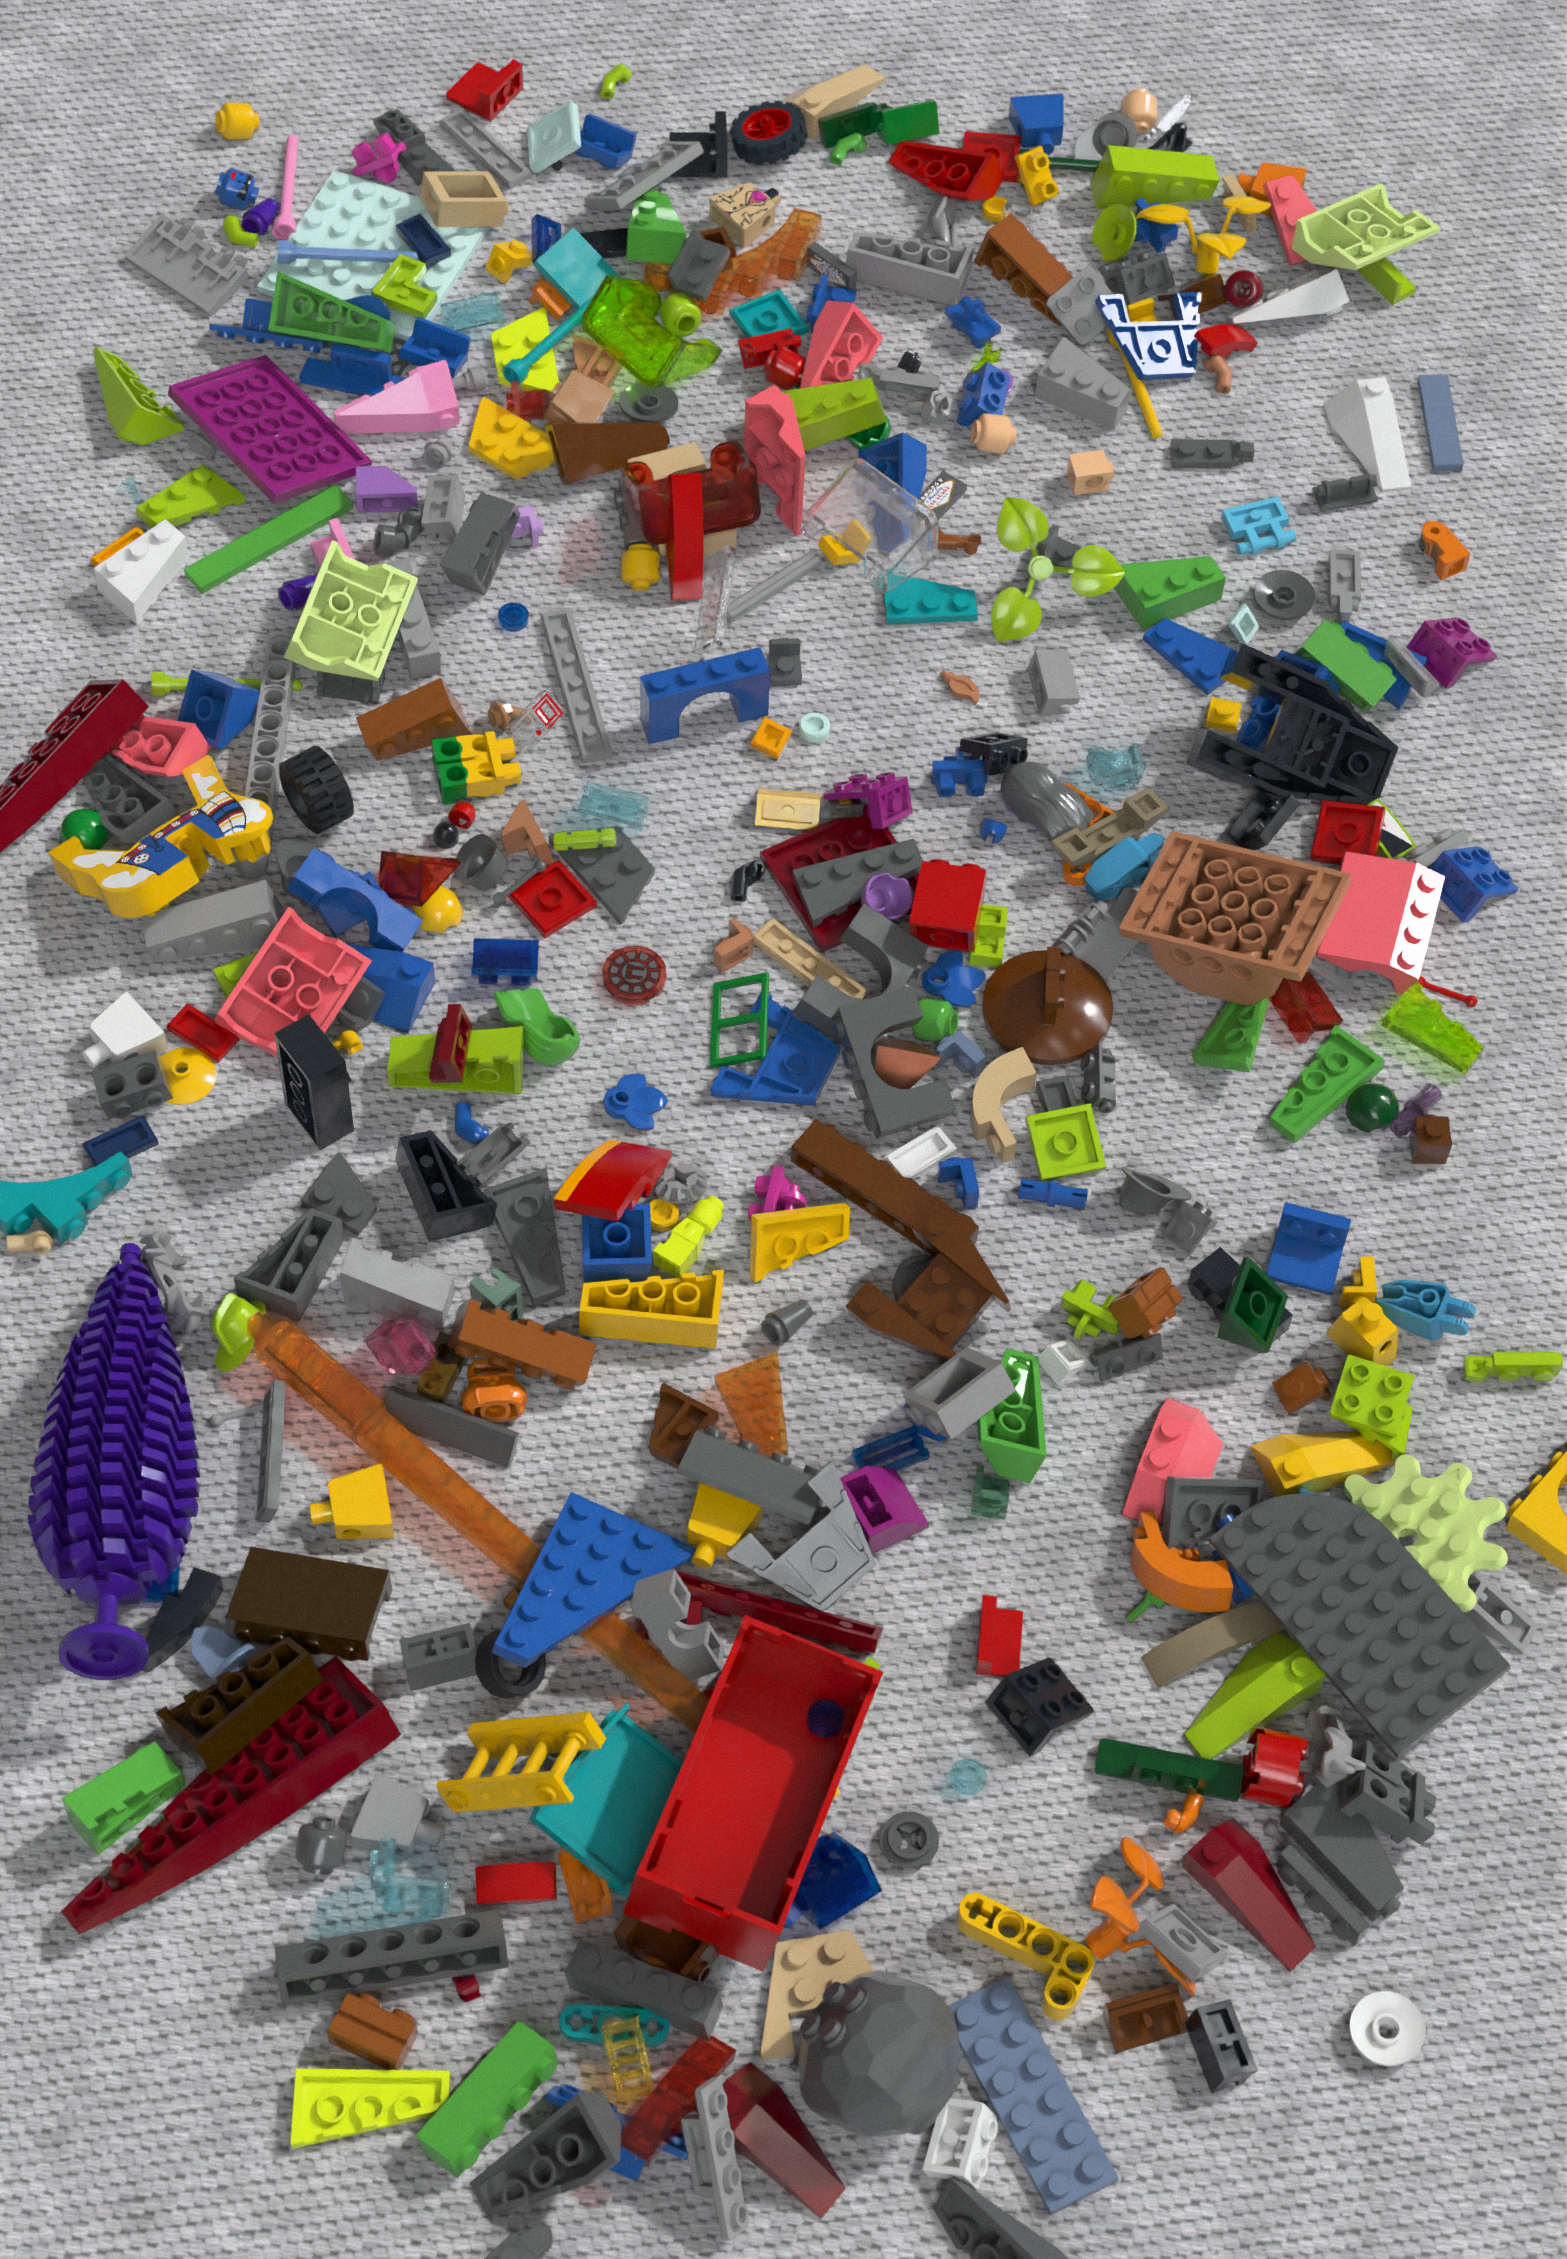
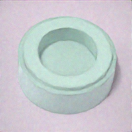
M808 713L800 719L799 734L804 740L818 743L829 736L830 722L826 716L820 713Z

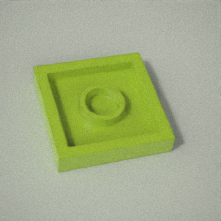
M1091 1103L1026 1116L1025 1123L1040 1181L1094 1172L1106 1168Z

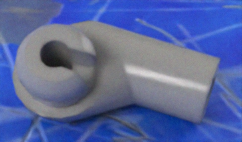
M943 211L938 221L933 220L935 212L932 213L931 218L936 239L931 242V245H938V241L950 242L951 247L945 211Z

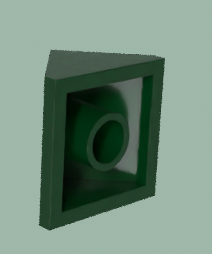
M1244 1257L1223 1312L1217 1338L1261 1353H1269L1288 1295L1249 1257Z

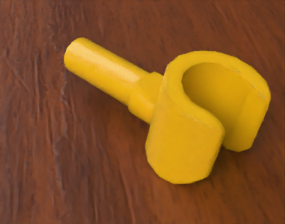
M352 1030L344 1031L340 1035L339 1040L332 1043L336 1050L345 1048L349 1055L363 1049L361 1039Z

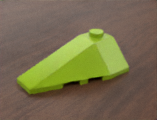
M95 346L93 354L108 420L116 430L115 435L126 443L133 441L146 445L183 431L185 425L176 412L166 404L161 408V405L153 399L158 394L153 389L139 382L140 376L120 356Z

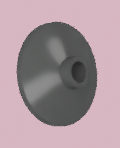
M641 382L630 385L623 390L619 398V405L622 412L635 421L659 423L670 419L676 414L679 401L674 391L667 386L654 382Z
M1276 570L1263 575L1257 581L1254 589V599L1257 606L1265 614L1280 620H1294L1306 615L1312 609L1315 601V591L1312 584L1304 576L1289 570Z

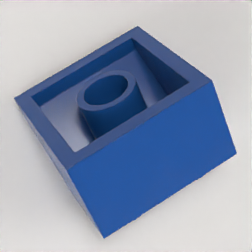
M191 669L178 721L194 723L209 745L222 749L252 722L260 691L220 673Z

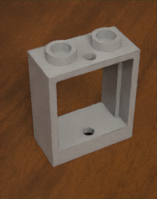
M965 1347L903 1394V1397L909 1406L906 1409L907 1414L916 1425L922 1424L928 1427L932 1433H939L952 1440L1015 1392L1016 1389L1001 1362L969 1347Z

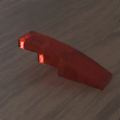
M712 2035L709 2041L699 2037L662 2078L621 2133V2146L649 2163L683 2129L681 2118L691 2113L697 2107L696 2088L712 2077H719L734 2061L737 2050Z

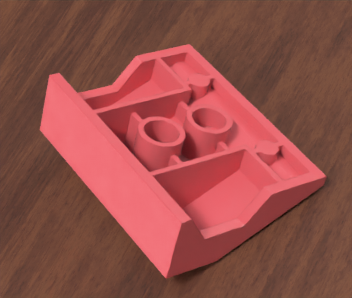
M773 385L745 400L743 480L748 484H767L778 495L780 501L775 514L797 537L802 532L805 451L793 401L788 394L783 393L776 385Z
M1345 852L1339 871L1350 873L1352 884L1316 952V956L1349 972L1370 969L1391 979L1395 993L1403 994L1419 979L1445 876L1418 863Z
M288 907L223 1004L214 1023L236 1034L240 1040L278 1058L274 1033L310 1014L325 1034L372 960L341 940L321 934L304 923L297 913Z

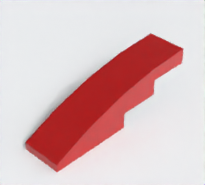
M701 473L668 475L670 507H667L669 539H666L671 601L702 599L704 531Z

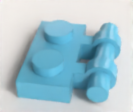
M1278 496L1222 510L1221 519L1231 539L1244 538L1245 542L1236 544L1238 555L1246 553L1255 555L1261 553L1262 549L1270 547L1279 549L1286 547L1287 543L1296 541L1294 530L1284 532L1282 529L1288 526L1289 516ZM1269 531V536L1258 538L1257 534Z

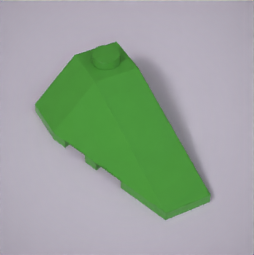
M1006 1348L1000 1362L1016 1391L977 1420L978 1443L998 1476L1031 1483L1047 1456L1038 1356Z

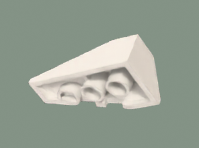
M1386 377L1356 380L1324 403L1323 406L1331 429L1342 438L1351 454L1354 453L1363 464V469L1371 475H1376L1377 486L1382 492L1411 488L1394 401Z

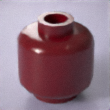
M1248 270L1236 271L1226 280L1224 287L1225 296L1228 302L1235 307H1250L1262 298L1264 292L1263 281L1255 272Z

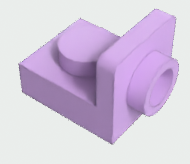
M533 506L518 508L520 517L511 538H519L522 535L530 534L533 548L539 547L538 536H543L541 517H535Z

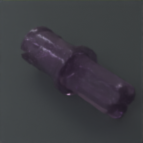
M1427 1083L1413 1099L1407 1100L1404 1103V1110L1390 1124V1130L1394 1132L1395 1136L1400 1138L1407 1135L1411 1131L1415 1117L1427 1115L1428 1111L1442 1099L1440 1089L1435 1085L1432 1087L1431 1083Z

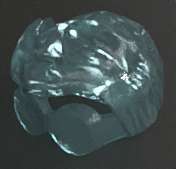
M1131 743L1129 749L1123 751L1105 750L1103 747L1096 746L1088 749V755L1086 756L1087 771L1091 782L1096 786L1105 789L1125 788L1130 786V784L1135 786L1140 782L1142 773L1146 770V763L1141 759L1137 743Z

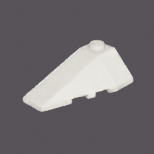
M1321 266L1288 282V285L1292 288L1288 289V287L1273 290L1267 293L1268 301L1263 303L1260 299L1256 304L1247 308H1240L1225 316L1228 322L1235 324L1324 313L1330 316L1343 310L1342 305L1350 301L1338 270Z

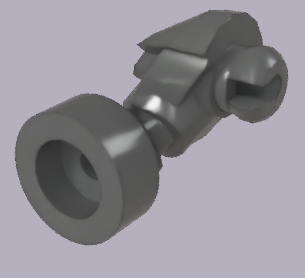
M411 506L407 510L401 511L397 519V533L393 526L379 524L374 535L373 546L375 554L390 556L396 550L409 547L411 542L415 541L425 528L421 525L423 514L421 509Z

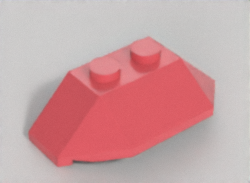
M1166 1398L1158 1413L1138 1465L1122 1516L1139 1522L1140 1512L1154 1511L1158 1526L1163 1525L1167 1476H1212L1223 1447V1442L1200 1409Z

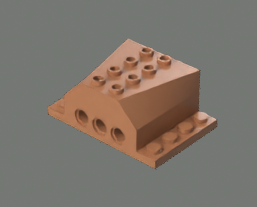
M1171 831L1120 924L1119 932L1122 937L1149 943L1155 964L1189 991L1242 1005H1253L1274 995L1283 978L1301 982L1352 884V878L1350 873Z

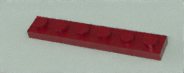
M677 1571L691 1594L690 1601H702V1606L710 1608L713 1613L719 1615L734 1614L741 1617L747 1615L766 1624L777 1626L779 1629L790 1634L803 1633L814 1636L813 1638L816 1641L824 1644L836 1642L847 1645L850 1650L857 1653H875L880 1643L882 1627Z

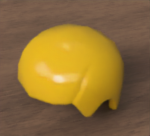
M430 886L423 889L417 894L411 906L416 915L423 920L419 927L428 932L444 933L450 926H458L464 913L457 895L445 886Z

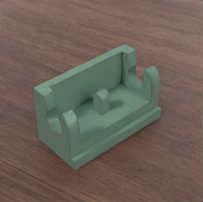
M491 1268L490 1273L492 1277L499 1281L497 1285L488 1286L484 1280L477 1276L470 1281L471 1299L482 1302L480 1310L498 1308L510 1312V1320L514 1322L523 1317L521 1284L517 1280L513 1282L499 1269Z

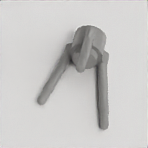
M947 196L938 198L933 211L929 212L926 221L914 238L921 239L932 223V213L935 212L933 220L938 221L943 211H945L947 223L951 225V247H957V230L960 217L956 215V202Z

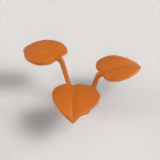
M1125 1836L1120 1841L1121 1853L1129 1867L1140 1877V1884L1127 1898L1119 1885L1110 1877L1102 1876L1098 1879L1092 1891L1089 1908L1099 1911L1109 1918L1085 1935L1086 1943L1091 1952L1100 1960H1104L1118 1949L1125 1954L1130 1949L1152 1945L1160 1962L1185 1987L1191 1999L1195 1996V1980L1192 1982L1146 1938L1131 1942L1127 1941L1131 1933L1133 1934L1139 1929V1921L1131 1905L1148 1887V1884L1156 1891L1163 1889L1164 1876L1152 1855L1130 1837Z

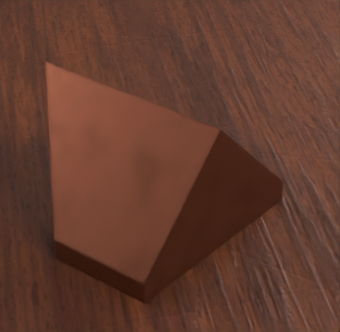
M882 1036L877 1046L874 1071L886 1084L898 1089H910L943 1057L916 1042Z

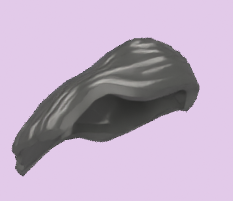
M1023 761L1010 768L1002 778L1001 795L1009 808L1020 820L1030 822L1039 827L1051 840L1056 839L1075 827L1082 831L1088 827L1087 824L1093 819L1091 809L1080 795L1056 779L1052 771L1040 763Z

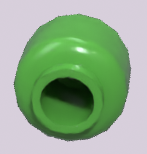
M926 998L919 1001L924 1017L917 1025L910 1026L918 1040L939 1042L944 1037H950L956 1033L958 1028V1012L953 1009L950 1002Z

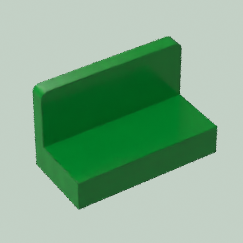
M928 100L885 109L882 111L883 124L877 125V134L886 145L940 134L937 102L935 100Z

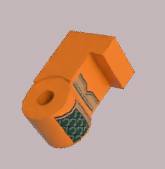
M1439 521L1425 523L1421 530L1419 548L1423 553L1430 555L1437 563L1435 573L1441 581L1466 570L1470 552L1453 532Z

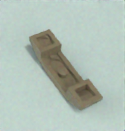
M1148 787L1126 799L1123 808L1082 831L1075 827L1052 840L1051 845L1071 866L1087 864L1099 859L1116 843L1126 837L1136 839L1168 812L1169 807Z
M1261 1601L1202 1621L1156 1646L1141 1656V1659L1157 1687L1160 1688L1189 1675L1193 1668L1249 1643L1253 1646L1276 1633H1282L1284 1630Z

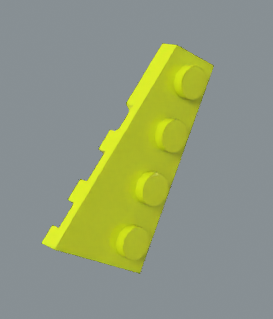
M296 2069L291 2149L430 2118L449 2098L450 2071Z

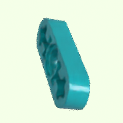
M571 2004L561 2012L559 2018L562 2035L572 2042L655 2048L664 2044L669 2036V2023L649 2009ZM578 2014L581 2015L583 2022L593 2023V2015H599L597 2021L598 2034L592 2033V2025H581L579 2031H572L571 2024L566 2023V2021H572L574 2015ZM611 2017H618L624 2021L626 2025L625 2030L619 2035H610L603 2028L605 2021ZM631 2018H637L636 2026L641 2027L648 2026L649 2020L657 2021V2027L663 2028V2030L656 2031L655 2037H649L647 2030L636 2029V2037L630 2036L632 2030Z

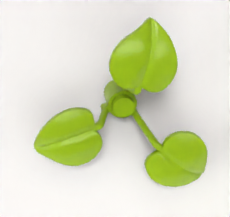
M1006 497L997 521V536L1000 543L1011 551L1021 552L1028 546L1030 547L1031 558L1026 564V571L1030 578L1028 579V586L1024 594L1016 587H1008L996 597L991 613V625L997 641L1004 642L1024 638L1036 631L1041 623L1042 610L1036 600L1029 598L1036 580H1045L1052 572L1073 574L1071 578V588L1073 591L1085 597H1096L1110 591L1120 582L1125 573L1124 568L1108 550L1097 545H1087L1079 549L1072 558L1073 568L1052 566L1051 561L1047 557L1037 555L1034 544L1045 540L1048 536L1049 525L1046 516L1038 507L1024 499Z

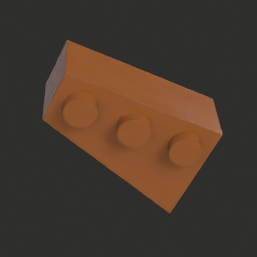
M441 678L356 717L366 747L377 761L432 746V739L472 735L461 705Z

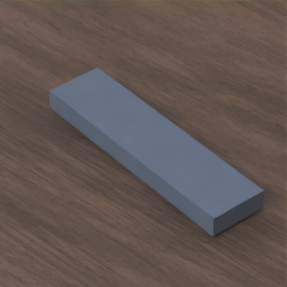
M1419 375L1417 383L1432 470L1462 471L1464 463L1448 375Z

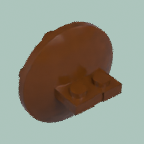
M1047 947V950L1026 952L1010 958L993 972L984 990L982 1013L990 1035L1007 1052L1023 1047L1031 1063L1060 1065L1083 1058L1084 1054L1089 1052L1098 1042H1103L1112 1022L1113 1000L1109 987L1103 977L1085 961L1073 955H1065L1063 952H1060L1061 948Z

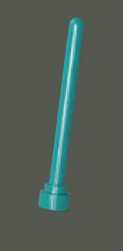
M600 292L595 293L522 359L518 358L509 361L502 368L503 375L512 385L519 386L527 379L530 371L529 368L604 302L605 296Z

